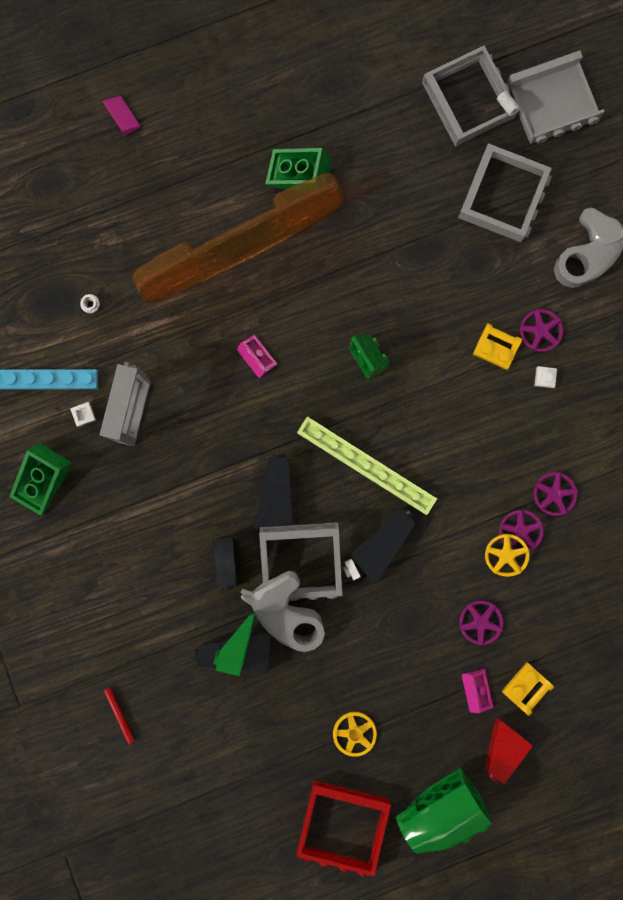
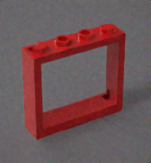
M314 780L297 847V857L305 859V862H311V860L319 862L324 867L335 866L344 872L351 870L361 876H374L390 812V799ZM317 794L381 810L369 862L305 846Z

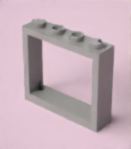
M485 45L424 74L422 84L455 147L514 119L518 113L517 111L514 115L509 116L506 112L463 133L437 84V81L479 62L497 97L504 91H507L510 95L509 86L503 82L501 71L493 63L492 54L488 53Z
M488 143L458 218L521 242L524 237L528 238L532 227L529 225L531 220L534 221L539 210L536 207L538 203L541 204L545 196L543 189L544 186L547 187L550 183L552 176L549 174L552 168ZM491 157L541 176L521 229L470 210Z
M124 362V365L117 364L100 431V436L130 446H135L151 380L136 365Z
M338 523L260 527L263 582L269 580L266 540L333 536L336 586L297 588L291 594L289 601H297L300 598L316 600L319 597L334 599L342 596Z

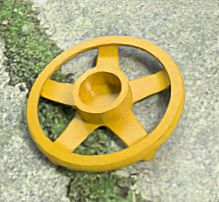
M499 535L487 545L485 551L486 563L495 574L509 577L520 574L526 568L529 561L528 547L522 539L515 535ZM504 538V546L501 550L491 547L495 541ZM510 538L519 541L524 548L513 550ZM489 553L499 557L495 567L490 563ZM526 553L524 564L519 567L515 557ZM505 564H509L515 571L505 573L499 570Z
M348 712L341 716L334 726L333 739L335 745L345 755L352 757L365 755L373 748L376 742L377 731L375 724L363 713ZM353 716L363 717L368 722L357 726ZM348 717L349 729L337 730L339 724ZM371 727L373 729L372 743L363 736V733ZM337 736L348 738L346 750L339 745ZM358 742L367 748L360 753H351L355 743Z

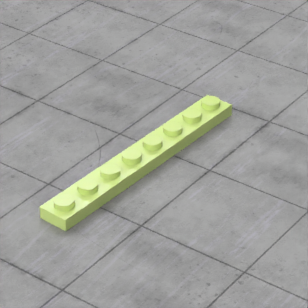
M309 417L305 419L297 432L300 436L425 515L429 513L437 498Z

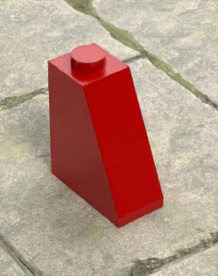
M498 717L494 723L485 768L489 772L487 775L496 783L501 781L505 784L532 748V745Z

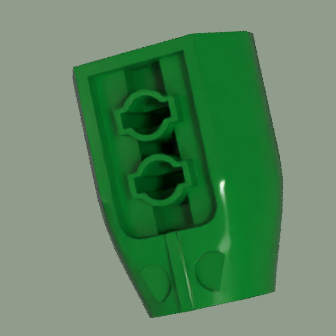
M461 767L428 787L406 810L395 816L405 840L416 854L445 850L455 847L462 842H468L473 835L486 831L492 824L486 804Z

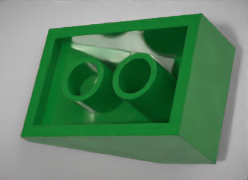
M323 148L273 149L266 185L306 194H324L332 158Z
M370 334L353 336L350 340L349 350L367 380L369 381L386 371L389 367V360L384 353H380L378 349L380 346L376 338H371Z
M40 443L27 450L9 497L42 516L64 481L72 462Z
M252 611L222 649H218L213 663L217 665L215 671L240 676L256 616L255 612Z

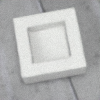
M536 367L534 386L555 388L557 369Z
M90 402L71 408L77 427L96 421Z
M353 560L345 561L346 566L343 569L347 577H352L353 580L359 578L360 575Z

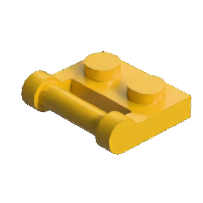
M487 323L473 355L508 370L522 338H515L493 328V325ZM490 334L512 344L511 349L487 339L488 335Z
M526 662L501 692L530 716L531 710L554 686ZM538 682H541L543 685L527 704L522 703L521 701Z

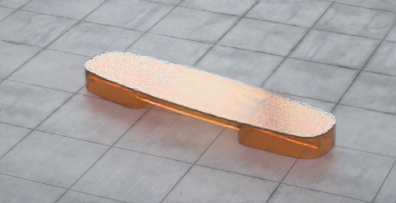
M322 174L277 194L273 199L274 209L231 229L198 248L193 249L190 242H183L138 268L132 276V281L140 297L146 303H154L168 298L252 258L318 222L341 206L344 200V192L333 174Z

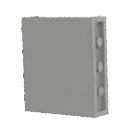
M580 50L510 75L507 85L509 86L511 97L517 101L519 106L518 114L530 144L535 142L540 144L549 137H559L569 130L576 131L588 123L593 125L600 121L601 116L605 112L604 109L598 110L580 65V61L583 58Z

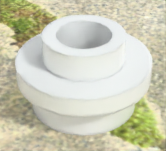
M88 294L81 299L80 305L86 313H95L100 307V302L95 295ZM90 301L94 303L92 307H88Z

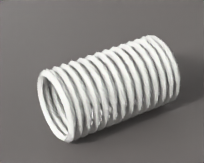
M507 91L502 92L498 96L497 101L509 116L514 115L519 110L518 104Z

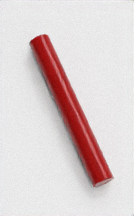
M111 687L104 690V693L127 743L130 744L135 741L134 736Z

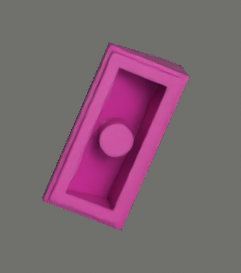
M121 96L103 101L124 136L140 128L139 123Z
M255 335L241 342L237 348V351L259 378L277 365L276 361Z
M485 669L462 674L469 711L471 713H481L494 708Z

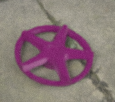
M537 309L525 316L520 326V334L523 342L529 348L543 352L551 350L559 344L563 335V327L560 318L548 310ZM541 313L548 314L555 320L544 323ZM535 314L536 325L524 326L526 320ZM556 325L559 327L557 340L550 333V330ZM524 331L534 334L535 338L532 345L525 339ZM543 338L553 344L547 348H537Z
M549 473L541 477L536 483L534 499L537 506L546 514L554 516L563 515L569 512L575 505L578 491L574 482L568 476L562 473ZM555 476L552 487L541 483L544 479ZM561 477L569 482L572 489H561ZM538 488L547 493V498L541 504L537 497ZM573 495L571 504L566 508L563 497ZM552 502H555L560 512H551L545 508Z
M525 510L509 513L503 518L499 527V535H503V530L513 533V535L522 539L529 546V551L536 549L543 537L541 521L535 514ZM518 514L515 526L504 524L509 517ZM524 514L533 517L537 523L525 525ZM539 529V537L534 544L529 533ZM512 538L511 541H510V542H511V548H512L513 550H515L516 548H513V547H514L519 541H517L516 539H513V538Z
M472 602L461 613L459 621L461 632L467 640L474 644H489L495 641L503 630L502 615L498 608L489 602ZM484 604L490 607L481 615L474 605ZM469 609L474 619L472 622L463 625L464 615ZM494 610L499 617V626L489 621ZM477 629L478 641L470 638L465 630ZM486 629L497 632L492 638L484 641Z

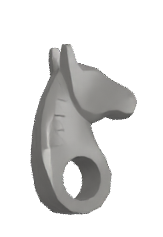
M592 207L586 208L579 217L580 223L588 230L591 243L567 248L555 262L554 272L556 279L564 286L575 288L594 281L615 263L623 250V225L617 219L605 215ZM575 258L581 261L584 266L582 276H573L567 271L565 266L567 259Z
M287 571L271 580L263 582L254 591L241 590V599L252 605L263 627L282 644L297 651L307 652L315 650L322 643L325 632L321 616L315 610L288 605L291 594L300 586V579L295 572ZM302 623H310L315 626V630L308 636H299L294 633V629Z

